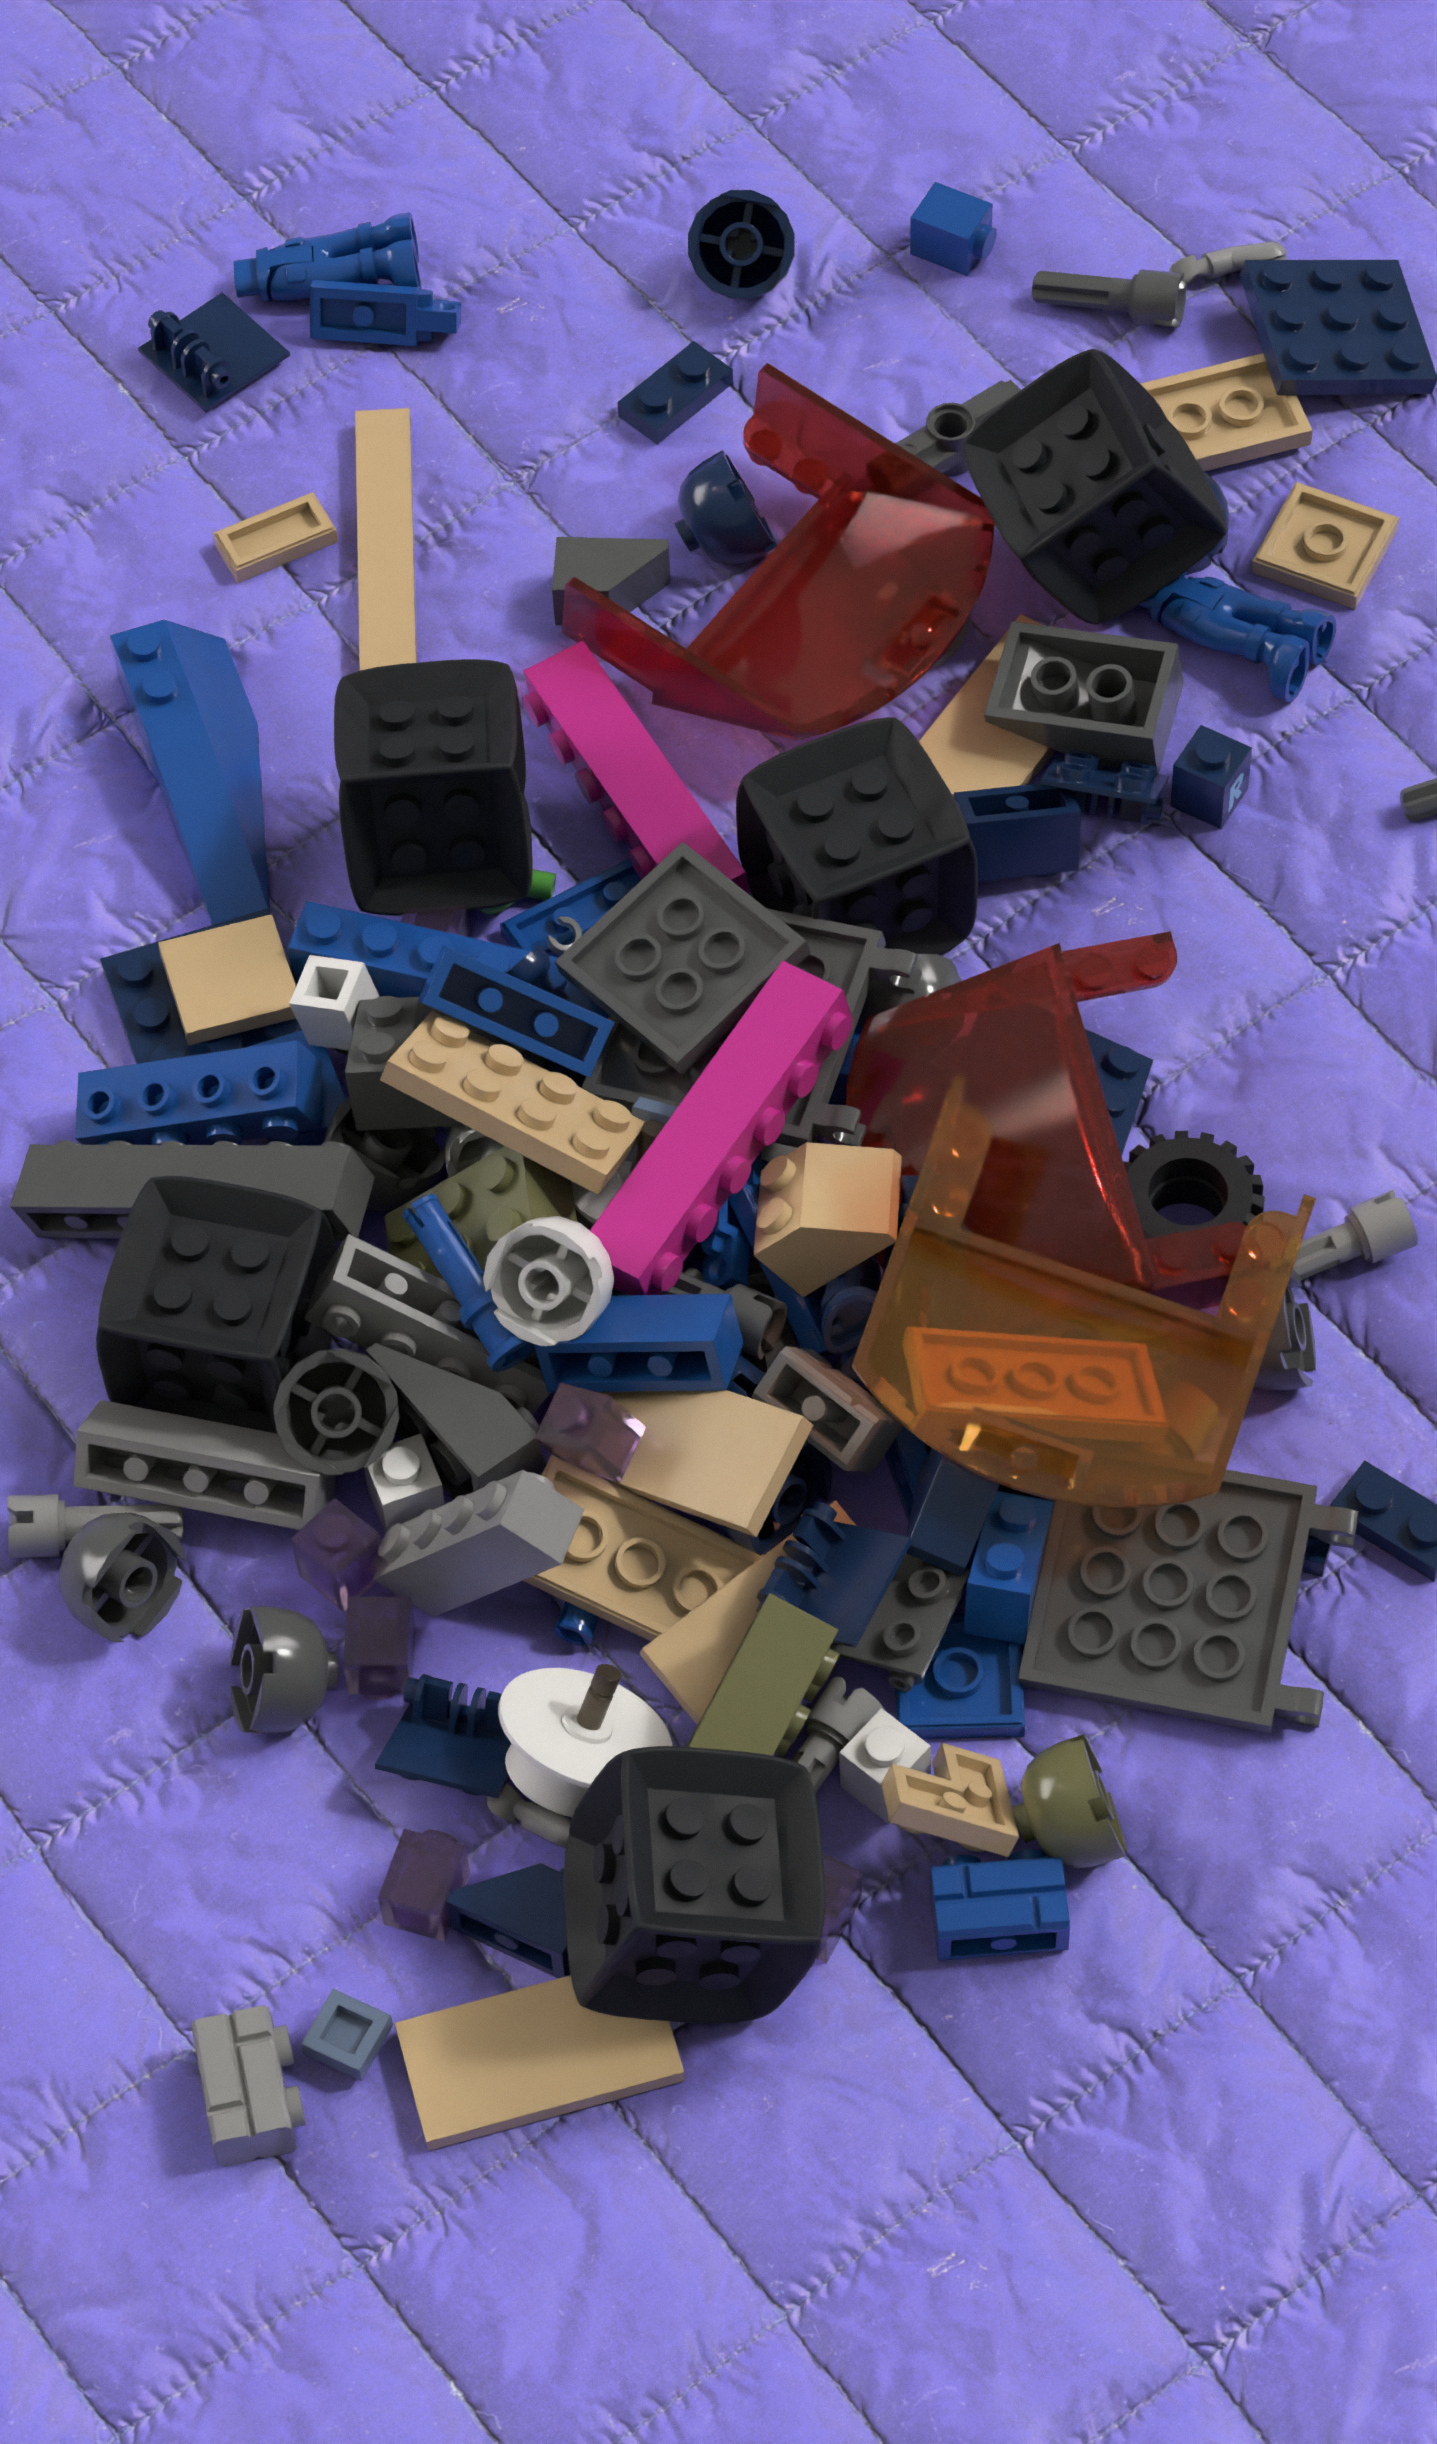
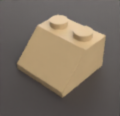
M806 1142L785 1156L780 1155L772 1159L761 1170L754 1256L797 1293L805 1297L897 1241L902 1156L894 1149Z

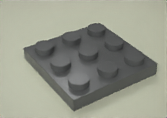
M681 842L555 961V964L563 977L680 1074H684L742 1018L782 960L796 967L811 952L807 941L688 845Z

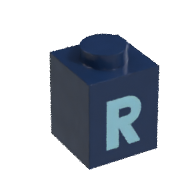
M1200 725L1173 765L1170 806L1222 829L1248 790L1252 747Z

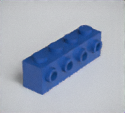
M299 1040L80 1072L78 1073L75 1139L82 1145H107L111 1141H124L132 1145H160L164 1141H175L185 1145H213L219 1141H228L241 1145L243 1140L263 1137L273 1140L293 1139L298 1135V1132L320 1129L322 1062Z

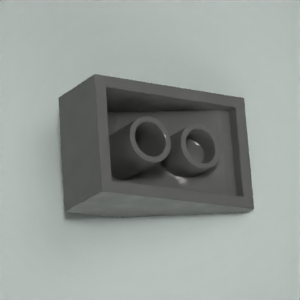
M1011 621L985 710V722L1064 754L1068 751L1091 753L1100 758L1099 764L1121 767L1124 761L1148 763L1155 766V774H1159L1184 683L1179 644Z
M381 996L375 999L359 1001L345 1069L356 1131L466 1126L380 1081L387 1061L432 1010L442 1016L450 1015L418 1001L419 997L396 998L393 996ZM462 1021L469 1030L496 1044H504L516 1049L523 1058L545 1069L546 1058Z
M378 1343L366 1349V1355L386 1371L397 1391L400 1417L395 1434L400 1440L418 1434L422 1435L442 1483V1488L452 1500L460 1495L465 1496L479 1490L491 1481H499L521 1470L542 1475L546 1463L541 1455L539 1440L543 1438V1433L537 1421L528 1410L521 1407L516 1411L500 1392Z

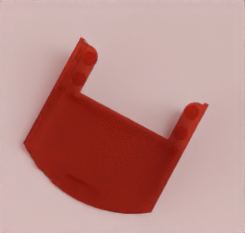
M766 363L758 373L754 414L744 427V448L754 463L767 466L792 482L798 491L812 495L818 501L687 649L576 577H572L565 584L562 633L577 643L583 640L592 653L652 691L653 705L793 740H801L846 726L880 709L922 678L945 654L972 614L984 587L992 556L995 524L981 497L777 368Z
M1171 931L1062 951L1060 943L867 1018L848 1074L846 1106L861 1110L862 1114L858 1123L867 1127L861 1147L894 1149L902 1156L900 1204L902 1176H950V1204L958 1205V1212L949 1216L957 1217L965 1253V1294L960 1319L962 1334L1023 1338L1055 1331L1059 1325L1074 1320L1091 1323L1153 1309L1155 1315L1160 1318L1220 1306L1234 1284L1245 1276L1269 1269L1270 1263L1261 1238L1254 1230L1239 1222H1228L1222 1225L1145 1239L1077 1002L1155 988L1167 982L1177 965V951ZM885 1249L875 1254L882 1270ZM922 1289L919 1293L918 1314L927 1322L926 1293Z

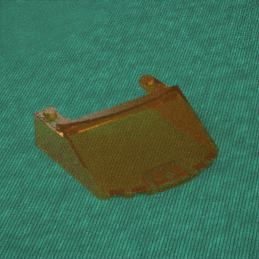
M955 1075L857 1349L852 1368L870 1393L884 1408L921 1441L955 1463L1009 1488L1050 1500L1083 1506L1109 1508L1157 1507L1184 1503L1217 1494L1316 1198L1304 1194L1294 1215L1282 1211H1267L1254 1217L1244 1232L1217 1315L1213 1316L960 1229L989 1149L992 1131L987 1117L978 1108L962 1102L967 1079Z

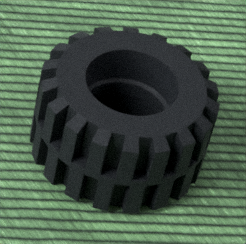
M1188 1130L1175 1131L1174 1139L1166 1140L1163 1134L1150 1138L1148 1149L1137 1145L1129 1152V1162L1121 1161L1117 1168L1116 1179L1112 1182L1109 1241L1114 1243L1113 1255L1118 1264L1127 1263L1126 1274L1135 1282L1142 1277L1147 1279L1146 1289L1155 1293H1159L1162 1287L1171 1289V1297L1184 1298L1185 1291H1196L1198 1298L1211 1295V1286L1217 1285L1221 1290L1234 1284V1275L1244 1276L1247 1264L1251 1262L1252 1257L1257 1256L1260 1246L1265 1197L1262 1196L1264 1185L1260 1175H1253L1254 1163L1247 1155L1237 1158V1146L1227 1140L1218 1145L1213 1143L1214 1135L1201 1132L1200 1139L1189 1138ZM1187 1203L1208 1210L1215 1218L1199 1225H1180L1163 1218L1157 1212L1169 1205Z

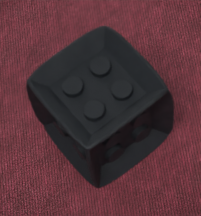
M1096 349L1086 350L1059 363L986 416L962 443L967 469L1002 538L1021 560L1030 576L1064 608L1084 622L1098 625L1130 611L1201 561L1218 545L1227 533V526L1220 504L1186 441L1166 418L1162 408L1151 394L1118 362L1102 351Z
M442 660L374 667L343 677L339 681L335 695L334 750L336 767L340 778L339 814L345 860L352 894L360 911L392 916L424 915L493 908L526 898L531 888L533 876L532 832L529 808L524 795L526 760L518 691L510 666L506 663L492 660Z
M895 717L877 718L842 728L778 754L759 764L742 778L736 796L738 853L741 866L746 871L752 897L765 908L812 917L813 919H823L882 931L886 942L884 948L903 949L915 954L943 955L955 948L970 935L977 912L978 867L975 848L970 838L966 821L949 788L917 738L900 720Z
M158 1176L150 1178L139 1192L132 1206L107 1276L100 1303L96 1350L110 1402L278 1434L274 1421L273 1406L282 1379L296 1362L318 1350H329L333 1335L326 1329L304 1319L319 1273L336 1251L332 1227L325 1214L317 1207L302 1200L262 1189L186 1176Z
M654 1746L621 1752L603 1767L574 1811L565 1851L564 1900L567 1950L572 1986L580 2006L598 2013L617 2017L723 2024L750 2021L767 2016L789 1997L816 1960L825 1921V1876L818 1804L810 1774L805 1766L785 1758L766 1754L696 1747Z

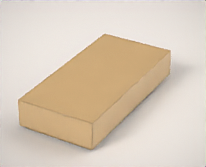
M314 492L213 533L215 547L237 583L338 542L337 530Z

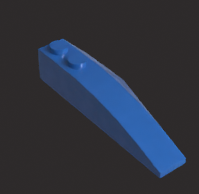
M165 619L110 635L118 678L211 925L267 908L270 913L258 724L225 639Z

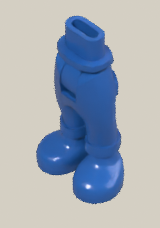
M410 212L393 215L385 222L373 227L371 222L358 224L356 228L310 238H291L286 240L284 244L268 250V247L256 250V258L233 262L237 297L261 295L263 302L270 301V292L273 299L278 301L310 299V285L313 280L379 284V279H385L392 282L394 286L420 287V290H422L417 264L419 263L417 237Z
M1187 572L1138 605L1151 611L1153 621L1162 622L1166 627L1189 641L1215 651L1244 656L1246 660L1256 664L1264 662L1269 668L1268 682L1271 693L1274 697L1288 703L1294 701L1300 693L1307 676L1309 663L1320 665L1331 649L1336 633V619L1329 613L1316 609L1292 610L1291 605L1278 599L1273 601L1225 584L1224 581L1215 577L1197 578L1189 576L1186 579Z

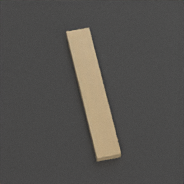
M410 408L355 411L359 666L361 671L374 667L417 663Z

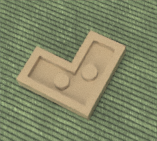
M942 1743L932 1761L934 1775L891 1764L881 1783L890 1823L897 1824L905 1831L913 1834L927 1833L955 1841L971 1851L981 1852L985 1850L1009 1857L1019 1839V1834L999 1759Z

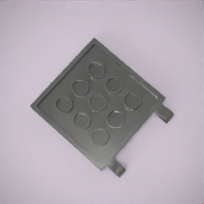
M768 909L807 941L811 953L796 967L842 989L853 1018L852 1028L846 1042L840 1049L832 1050L819 1068L818 1078L814 1087L804 1098L799 1097L785 1117L781 1134L774 1143L798 1148L806 1142L814 1143L816 1136L819 1135L835 1145L861 1146L867 1130L866 1125L858 1123L862 1114L861 1110L846 1105H831L828 1103L873 979L882 982L885 986L895 991L915 994L922 975L921 969L914 968L917 955L903 949L884 948L886 942L882 931ZM609 1015L608 1019L614 1021V1025L590 1078L585 1077L582 1089L603 1100L617 1102L626 1107L631 1113L632 1107L639 1097L678 1107L737 1023L684 1074H680Z
M1068 1441L1018 1681L1023 1683V1687L1270 1734L1274 1715L1294 1724L1319 1728L1324 1692L1312 1688L1281 1684L1308 1538L1313 1536L1334 1546L1353 1548L1358 1511L1343 1507L1315 1504L1317 1496V1486Z

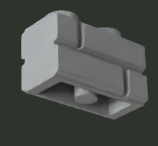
M785 1346L754 1390L752 1398L804 1416L813 1424L806 1441L843 1470L872 1472L903 1428L905 1421L840 1370L831 1369L832 1364L813 1349H798L797 1347Z
M265 2005L234 2011L232 2015L224 2013L195 2019L191 2023L211 2140L218 2166L227 2167L254 2161L256 2157L264 2159L292 2153L297 2149L293 2128L306 2125L298 2085L286 2088L282 2067L294 2064L287 2025L274 2027L270 2008Z

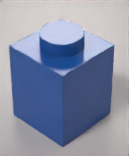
M935 182L910 217V254L968 276L979 258L986 259L994 247L997 230L992 227L993 204Z

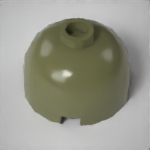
M1085 1734L1061 1741L1041 1751L1027 1765L1022 1777L1023 1803L1012 1806L1019 1832L1025 1843L1037 1840L1047 1857L1062 1858L1063 1866L1080 1869L1102 1865L1125 1857V1852L1127 1851L1110 1792H1106L1099 1775L1102 1769Z

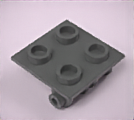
M905 1554L856 1648L832 1643L830 1649L839 1653V1657L887 1669L890 1673L888 1683L892 1687L903 1692L911 1691L913 1685L921 1684L924 1679L925 1672L939 1647L941 1638L947 1630L948 1623L961 1601L971 1570L965 1569L962 1575L958 1576Z

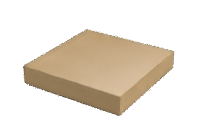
M1296 482L1253 559L1252 573L1355 610L1398 531L1399 517Z
M272 914L158 942L162 963L188 1046L296 1019L289 1004L296 985Z

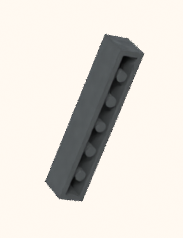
M64 1140L56 1142L55 1145H29L10 1207L36 1237L121 1238L132 1206L139 1192L150 1178L158 1176H186L262 1189L302 1200L320 1209L329 1220L335 1241H343L348 1234L358 1238L375 1177L351 1146L339 1142H325L321 1146H293L280 1141L270 1142L267 1145H238L228 1141H219L213 1145H185L175 1141H164L160 1145H132L124 1141H111L107 1145H81Z

